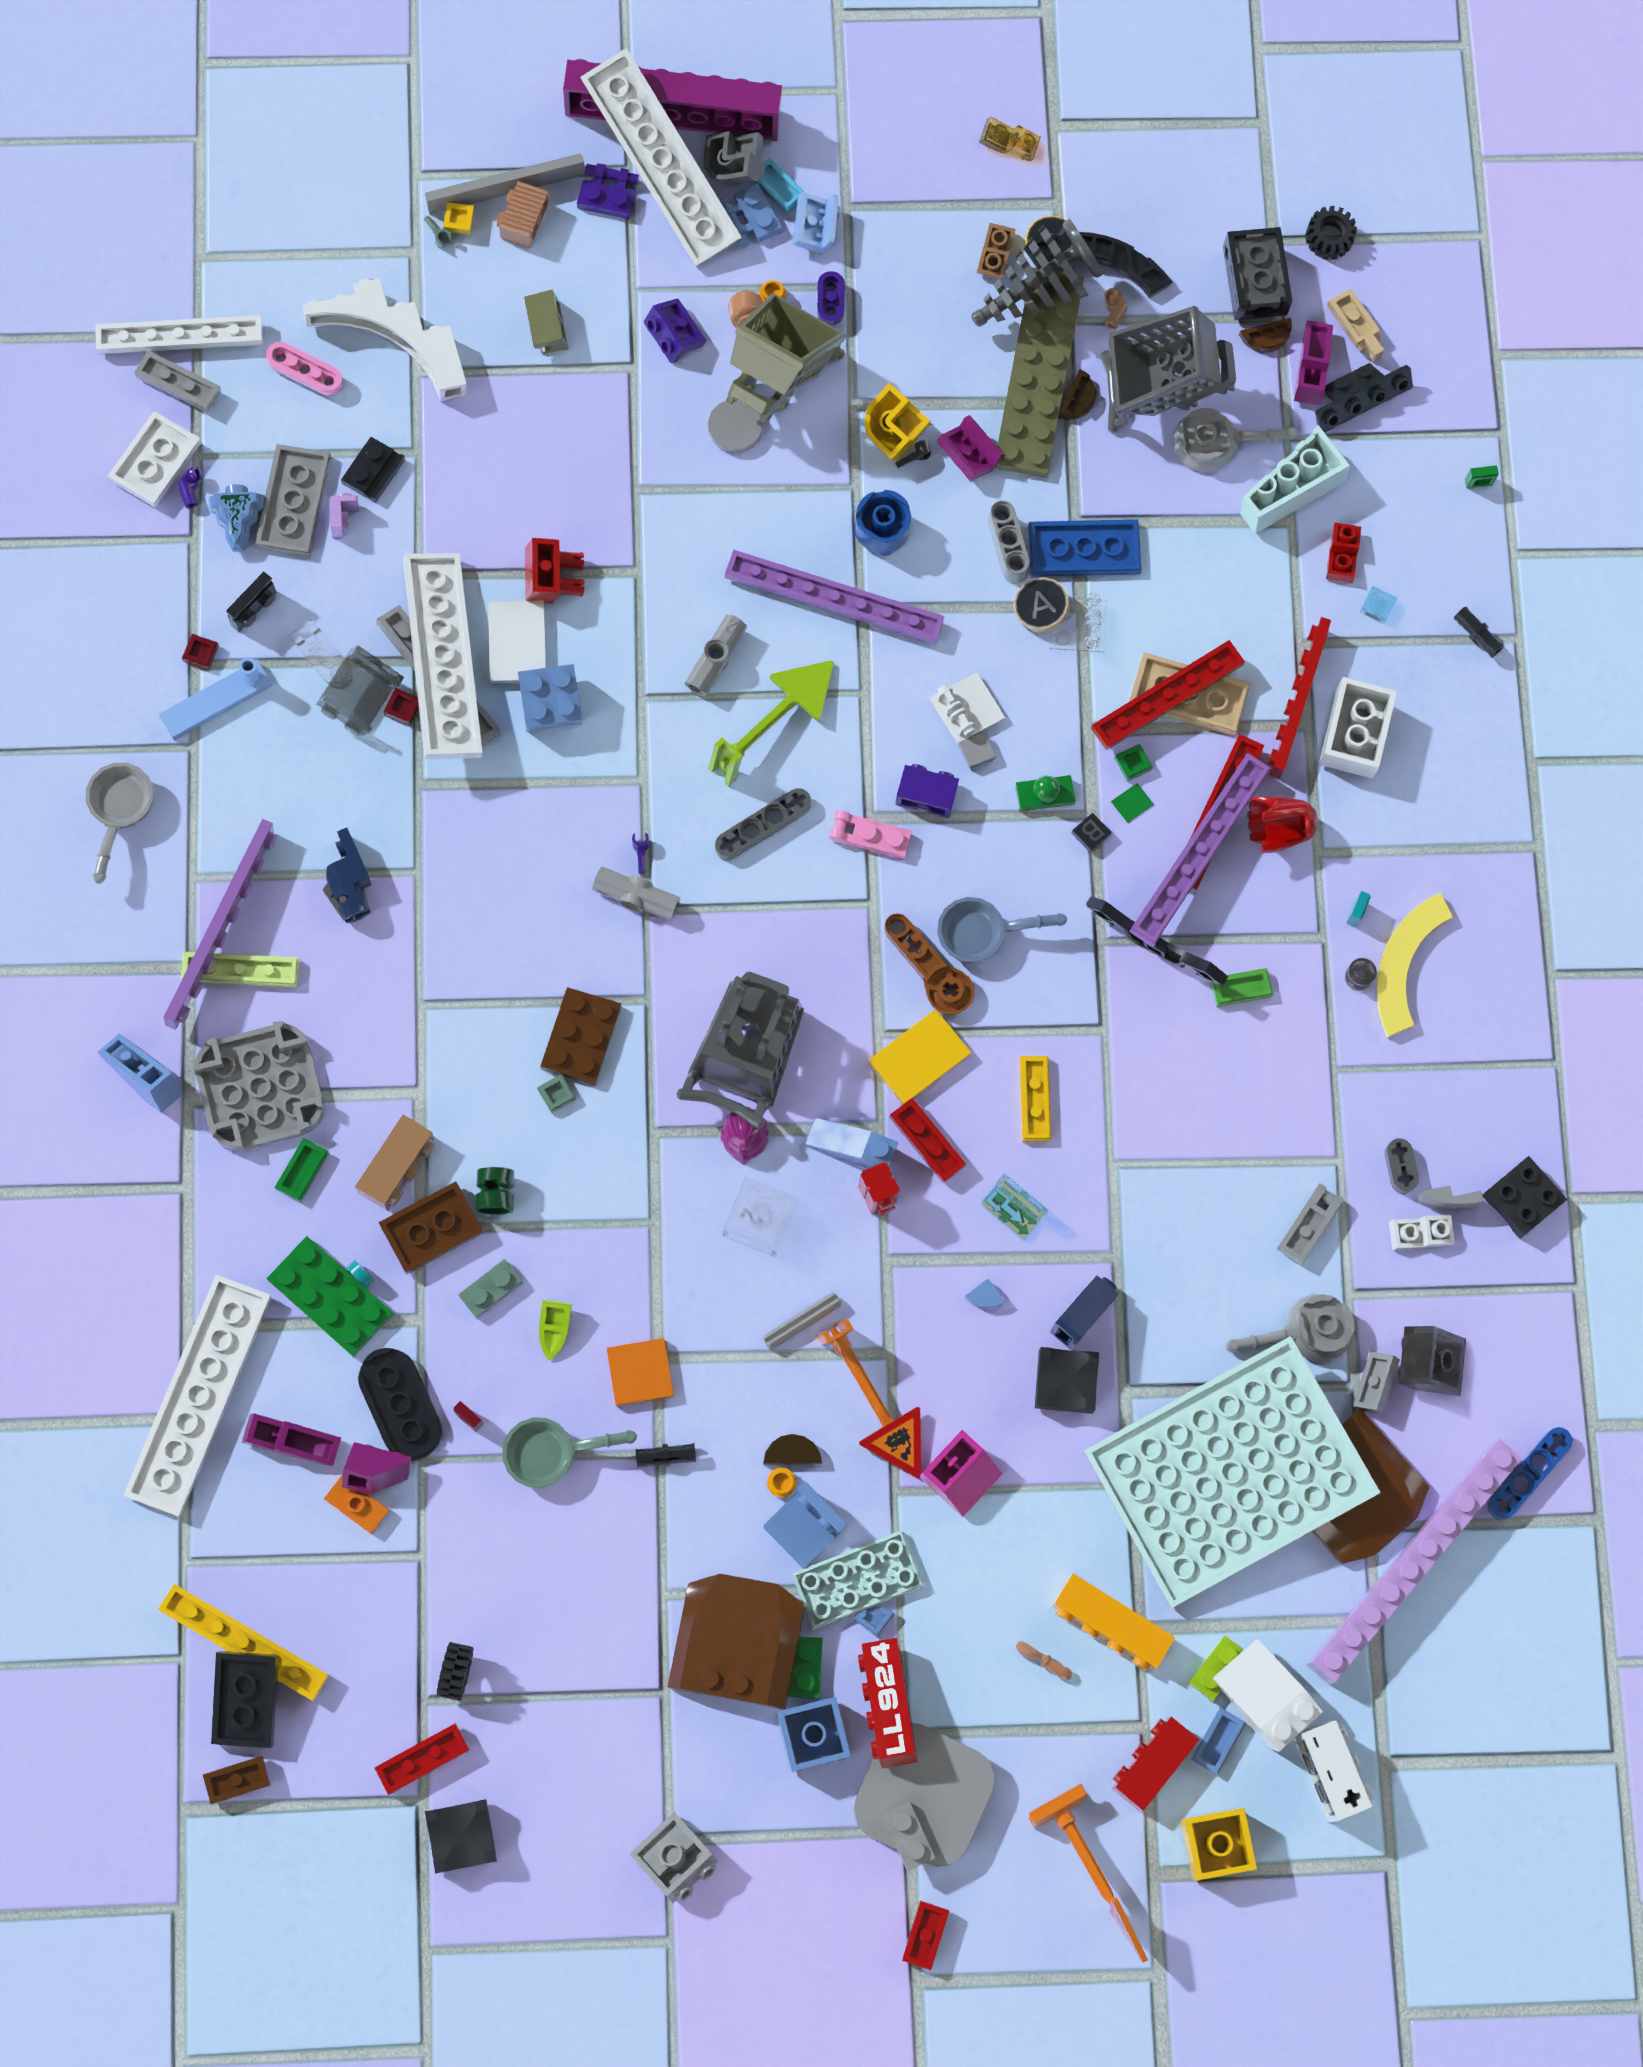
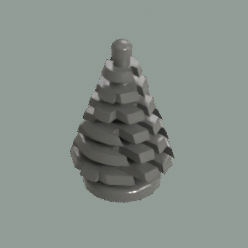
M1070 218L1063 223V229L1071 241V247L1062 253L1048 229L1043 225L1038 231L1055 259L1048 262L1033 237H1031L1027 245L1042 268L1034 272L1020 250L1016 259L1028 277L1020 281L1012 266H1010L1005 273L1012 282L1013 287L1007 290L1000 279L993 284L1000 296L993 300L988 292L983 299L986 306L971 314L972 321L976 326H983L992 317L997 322L1006 320L1001 312L1007 308L1014 318L1023 316L1015 304L1021 299L1031 313L1039 310L1029 295L1034 290L1038 292L1048 309L1056 307L1043 286L1049 280L1064 304L1073 302L1057 277L1063 271L1080 298L1089 296L1071 266L1082 261L1095 278L1101 277L1105 273Z

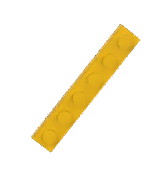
M176 1584L172 1585L158 1608L160 1612L229 1652L278 1655L277 1681L313 1702L330 1676Z

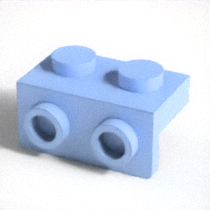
M806 192L798 195L793 245L820 254L834 246L838 237L836 222L840 214V207L838 206L839 196L833 194L826 200Z

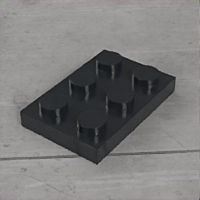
M229 1651L216 1652L211 1744L272 1748L274 1746L278 1655Z

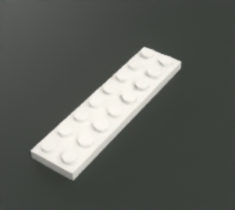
M627 48L581 76V80L694 265L698 267L742 239Z
M460 553L404 554L403 564L424 759L481 758L482 744Z
M217 1274L215 1275L123 1494L124 1497L181 1517L272 1296L270 1294Z

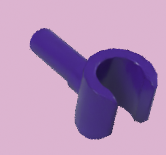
M645 832V841L638 843L634 833L632 835V846L637 851L638 874H645V851L649 848V836Z

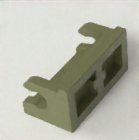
M553 289L524 296L534 348H540L541 354L568 350L560 302Z

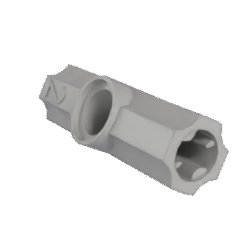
M726 614L711 640L705 644L704 652L685 681V686L691 692L706 697L720 672L727 666L729 657L747 629V625L740 618ZM717 651L723 654V656L719 659H713L709 654Z
M603 866L598 870L592 886L593 891L618 900L621 905L636 912L644 910L669 921H672L681 900L679 896L653 887L654 885L650 881L635 875L628 877Z

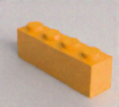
M1074 1573L1070 1575L1052 1607L1057 1609L1055 1614L1069 1623L1073 1619L1081 1624V1631L1094 1639L1100 1636L1108 1641L1106 1646L1119 1655H1122L1123 1652L1134 1658L1132 1663L1144 1671H1148L1149 1668L1156 1670L1176 1638Z

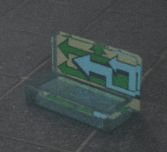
M1005 1173L997 1180L995 1187L981 1202V1206L1023 1241L1028 1238L1049 1211Z

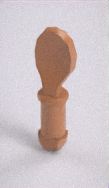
M1017 1642L1016 1649L1022 1657L1028 1660L1040 1661L1042 1668L1045 1667L1063 1681L1071 1679L1072 1671L1051 1658V1655L1039 1652L1026 1642Z

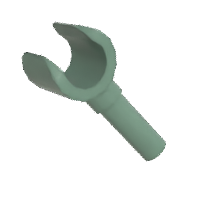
M428 215L425 216L424 221L435 235L436 246L443 248V244L439 240L440 237H446L451 243L450 232L446 229H440Z

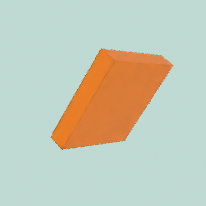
M665 1338L606 1348L616 1407L674 1397Z

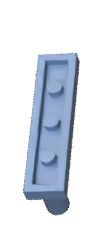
M252 658L242 659L239 664V670L159 713L173 740L180 738L272 687V683L259 661H254Z

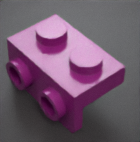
M971 415L964 417L958 427L941 434L936 441L970 482L992 472L1003 456L1000 449Z

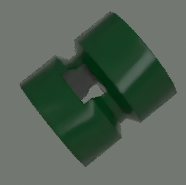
M504 1167L477 1169L476 1186L481 1192L476 1194V1212L491 1215L512 1213L514 1210V1195L510 1193V1190L514 1188V1170Z

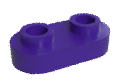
M828 271L823 273L818 279L817 316L818 319L833 326L840 323L844 317L845 281L839 273ZM828 286L835 287V290L829 291L826 288ZM833 311L835 312V314L833 316H829L826 314V312Z

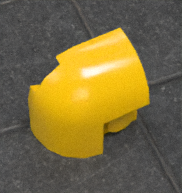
M891 383L886 385L865 411L864 426L867 436L892 461H897L905 456L914 447V442L932 424Z

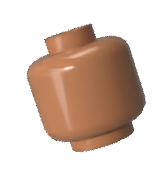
M742 290L729 299L730 320L736 329L763 303L758 293Z

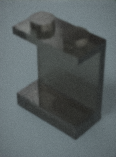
M357 645L350 649L316 705L322 708L321 712L326 717L332 720L337 718L345 724L344 728L348 732L359 736V734L363 736L370 733L372 721L391 691L401 684L404 676Z

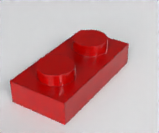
M920 1900L902 1961L928 1970L932 1969L950 1910Z

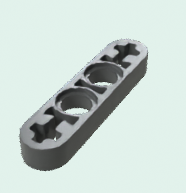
M802 788L792 789L720 834L715 841L717 856L723 860L735 859L804 816L811 806L809 793ZM796 797L799 800L803 798V807L793 806L790 808L791 815L788 816L786 808L793 804V798ZM770 811H779L783 816L782 821L777 824L769 822L766 816ZM748 825H754L759 829V834L755 838H748L743 833L744 828ZM735 833H738L740 840L733 844V851L729 852L727 849L722 851L723 842L726 841L728 844L736 840Z

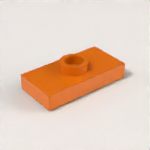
M341 1475L324 1497V1500L372 1535L390 1510L369 1494L343 1488V1475Z

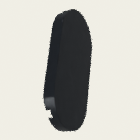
M381 1348L373 1351L365 1358L360 1367L358 1383L381 1437L389 1451L410 1456L411 1461L424 1459L432 1454L439 1445L442 1436V1426L413 1360L400 1350Z

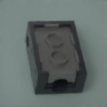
M1281 227L1227 232L1223 244V253L1234 320L1287 316L1293 299Z

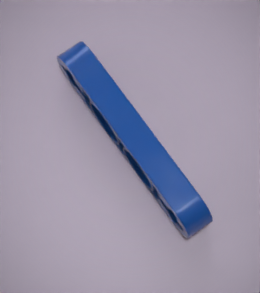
M1562 1427L1549 1430L1488 1501L1487 1507L1493 1518L1505 1520L1514 1515L1569 1451L1573 1439L1568 1430ZM1552 1435L1554 1437L1561 1435L1563 1437L1561 1442L1564 1447L1558 1446L1551 1453L1545 1450L1554 1443ZM1534 1455H1542L1546 1459L1547 1467L1545 1470L1538 1471L1533 1467L1532 1458ZM1522 1476L1528 1481L1526 1492L1516 1491L1513 1486L1515 1477ZM1510 1493L1515 1498L1511 1499L1506 1505L1509 1511L1499 1513L1496 1510L1499 1506L1496 1500L1501 1502Z

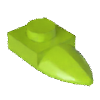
M546 1298L542 1300L539 1341L542 1351L548 1360H552L559 1353L570 1331L573 1303Z

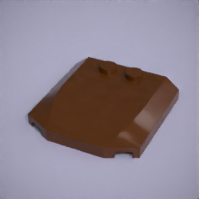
M1361 1408L1343 1422L1342 1426L1381 1493L1312 1531L1340 1564L1375 1556L1418 1518L1429 1490L1428 1484Z
M721 1573L688 1583L667 1688L785 1710L806 1605L777 1583Z

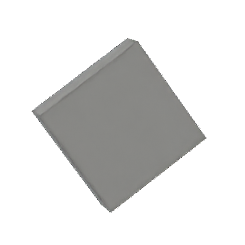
M985 732L959 742V747L969 769L996 759V755Z

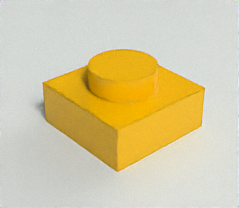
M447 202L443 229L451 233L471 235L475 212L474 206Z

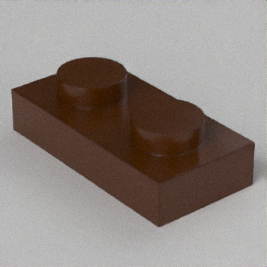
M263 1756L202 1774L211 1805L271 1786Z

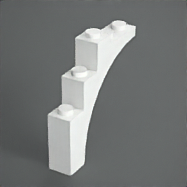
M366 278L353 284L354 294H340L333 299L323 301L317 299L302 305L306 327L321 325L356 327L383 336L406 350L422 366L432 381L440 402L467 396V383L450 325H435L423 331L415 302H399L392 307H388L380 278Z

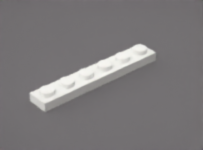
M261 315L95 324L96 350L98 354L263 345Z

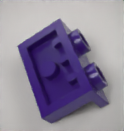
M679 298L653 305L644 319L647 330L651 333L671 364L677 362L682 353L702 348L707 341Z

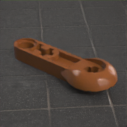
M900 913L890 915L885 921V934L924 981L927 998L932 1007L946 1015H956L965 1011L972 1003L975 995L974 984L970 977L963 971L947 965L906 916ZM894 921H900L905 925V930L901 934H894L890 931L889 925ZM910 933H912L909 938L910 942L914 946L921 945L919 954L915 951L909 952L910 944L906 941V938ZM946 986H948L950 989L954 987L957 988L955 997H953L951 994L947 996L944 995L946 992Z

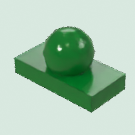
M1044 775L1036 780L1015 783L1019 812L1074 805L1076 802L1071 775L1059 777Z

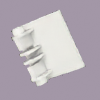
M977 672L949 687L947 684L941 685L937 689L938 693L929 697L957 744L1005 719L1004 714Z

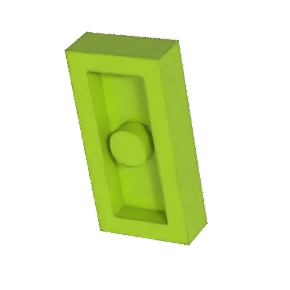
M1226 1635L1223 1636L1188 1684L1209 1701L1213 1702L1221 1692V1688L1213 1680V1677L1236 1658L1243 1649Z

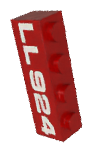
M896 1637L862 1643L863 1654L858 1655L860 1672H866L867 1683H862L864 1700L870 1701L871 1711L866 1712L868 1728L869 1730H874L876 1738L875 1741H871L873 1759H879L882 1769L917 1763L918 1759L898 1639Z

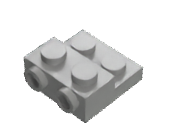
M675 1812L629 1854L673 1904L677 1900L680 1902L686 1900L693 1892L692 1886L700 1878L702 1880L708 1879L715 1872L716 1867L714 1865L718 1862L716 1857Z

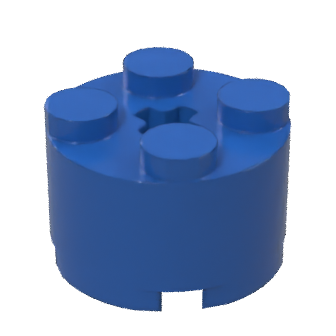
M892 490L876 493L874 491L864 496L857 507L855 520V536L861 545L871 552L887 556L905 544L911 526V511L907 500Z

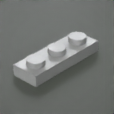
M149 350L134 372L136 378L207 413L221 392L219 385Z

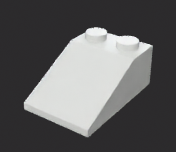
M1258 1639L1252 1642L1213 1677V1680L1266 1746L1278 1752L1323 1713L1305 1688Z

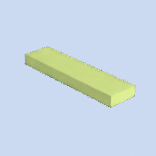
M183 952L181 980L195 952ZM214 953V965L209 973H204L200 981L202 983L297 988L300 960L297 957Z

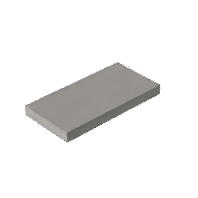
M276 444L265 494L264 508L261 512L255 539V549L310 558L332 458L330 452Z

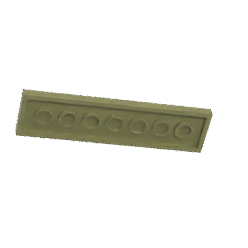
M1060 273L1057 277L1073 302L1064 304L1049 280L1043 286L1056 307L1048 309L1036 290L1029 295L1039 310L1031 313L1024 303L997 444L1003 456L996 465V469L1047 478L1080 304V296L1065 273ZM1077 276L1083 285L1084 277Z

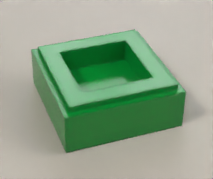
M1497 465L1470 468L1464 479L1466 488L1492 486L1499 475Z
M1141 744L1122 751L1114 757L1127 782L1152 771L1153 768Z

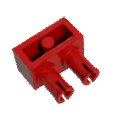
M532 537L525 547V601L544 600V603H553L559 594L583 597L585 586L582 585L585 584L584 579L560 578V568L583 570L584 560H581V558H584V553L560 551V541L558 539Z

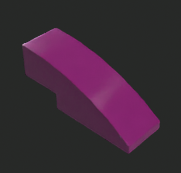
M1306 321L1293 401L1321 405L1330 361L1333 325Z
M252 1413L249 1415L241 1443L294 1458L333 1466L341 1437Z

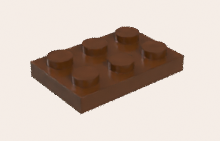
M567 987L540 1069L558 1075L563 1074L564 1077L596 1086L622 1003Z
M456 1181L378 1222L406 1275L484 1234L481 1225Z

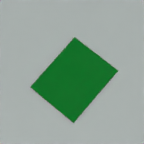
M1138 783L1111 800V803L1127 823L1154 805Z

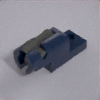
M346 827L337 831L339 841L335 842V845L342 859L327 866V884L323 888V892L340 918L349 924L361 920L371 913L365 888L372 884L350 832Z

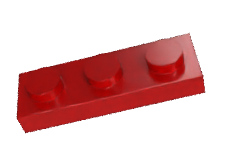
M913 1098L889 1115L892 1122L943 1184L966 1167L964 1160Z
M454 1723L374 1767L387 1794L390 1795L469 1752L470 1749L457 1724Z

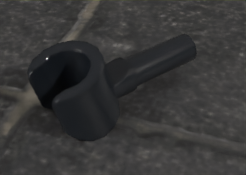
M928 440L916 442L914 444L916 452L895 462L897 468L913 460L923 461L929 459L931 451Z

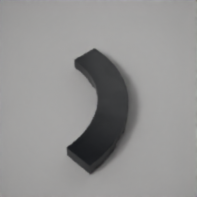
M1079 232L1099 264L1108 266L1127 276L1143 290L1148 298L1153 297L1172 285L1173 282L1165 271L1150 257L1147 258L1136 251L1134 246L1110 236L1091 232ZM1067 234L1051 235L1062 253L1071 247V241ZM1043 238L1035 240L1047 261L1051 262L1054 260L1055 257ZM1025 245V252L1027 253V255L1029 256L1037 270H1039L1042 267L1036 260L1028 245Z
M1092 896L1088 899L1086 907L1110 925L1117 924L1122 927L1129 938L1181 968L1187 965L1197 972V976L1219 985H1224L1229 976L1212 962L1188 953L1160 937L1153 947L1129 932L1135 923L1133 920L1105 900Z

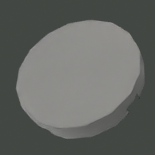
M738 399L732 405L724 401L711 411L708 419L709 436L712 442L721 450L743 453L753 448L760 439L762 422L759 420L761 415L757 410Z

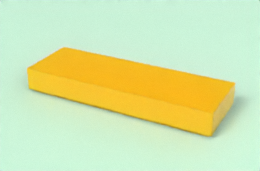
M1020 1056L1022 1142H1051L1049 1056Z

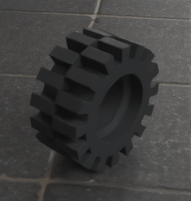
M1325 206L1321 208L1320 212L1317 210L1309 221L1305 235H1307L1306 243H1310L1308 248L1311 251L1316 248L1315 255L1319 256L1320 253H1323V259H1328L1329 255H1332L1333 260L1337 259L1338 254L1340 257H1343L1346 251L1349 252L1357 232L1356 221L1354 218L1350 219L1351 213L1349 211L1344 215L1342 213L1344 208L1342 207L1335 211V206H1330L1327 211ZM1324 226H1334L1340 230L1341 237L1337 240L1328 239L1323 236L1321 229Z
M449 1642L441 1666L436 1692L437 1696L458 1701L462 1700L474 1651L472 1646Z

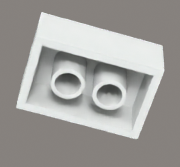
M1343 677L1336 690L1319 765L1373 779L1380 766L1397 691Z

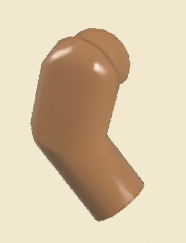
M1109 288L1104 294L1106 304L1110 310L1105 325L1112 330H1116L1127 311V305L1122 294L1116 288Z

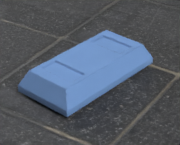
M1220 1707L1191 1760L1218 1775L1246 1722Z

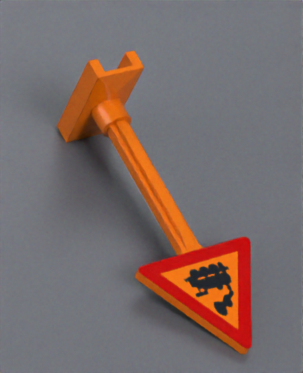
M848 1318L836 1322L840 1331H837L836 1327L829 1329L832 1336H830L828 1331L816 1334L821 1345L831 1343L836 1353H840L882 1425L880 1429L860 1440L859 1445L910 1475L920 1478L921 1409L915 1407L897 1419H892L851 1349L852 1344L847 1334L854 1328Z
M1079 1784L1029 1812L1030 1817L1028 1819L1034 1829L1055 1819L1060 1830L1064 1829L1101 1897L1109 1904L1110 1914L1142 1963L1148 1961V1958L1117 1896L1114 1898L1112 1888L1074 1823L1076 1819L1071 1809L1087 1800V1792L1083 1785Z

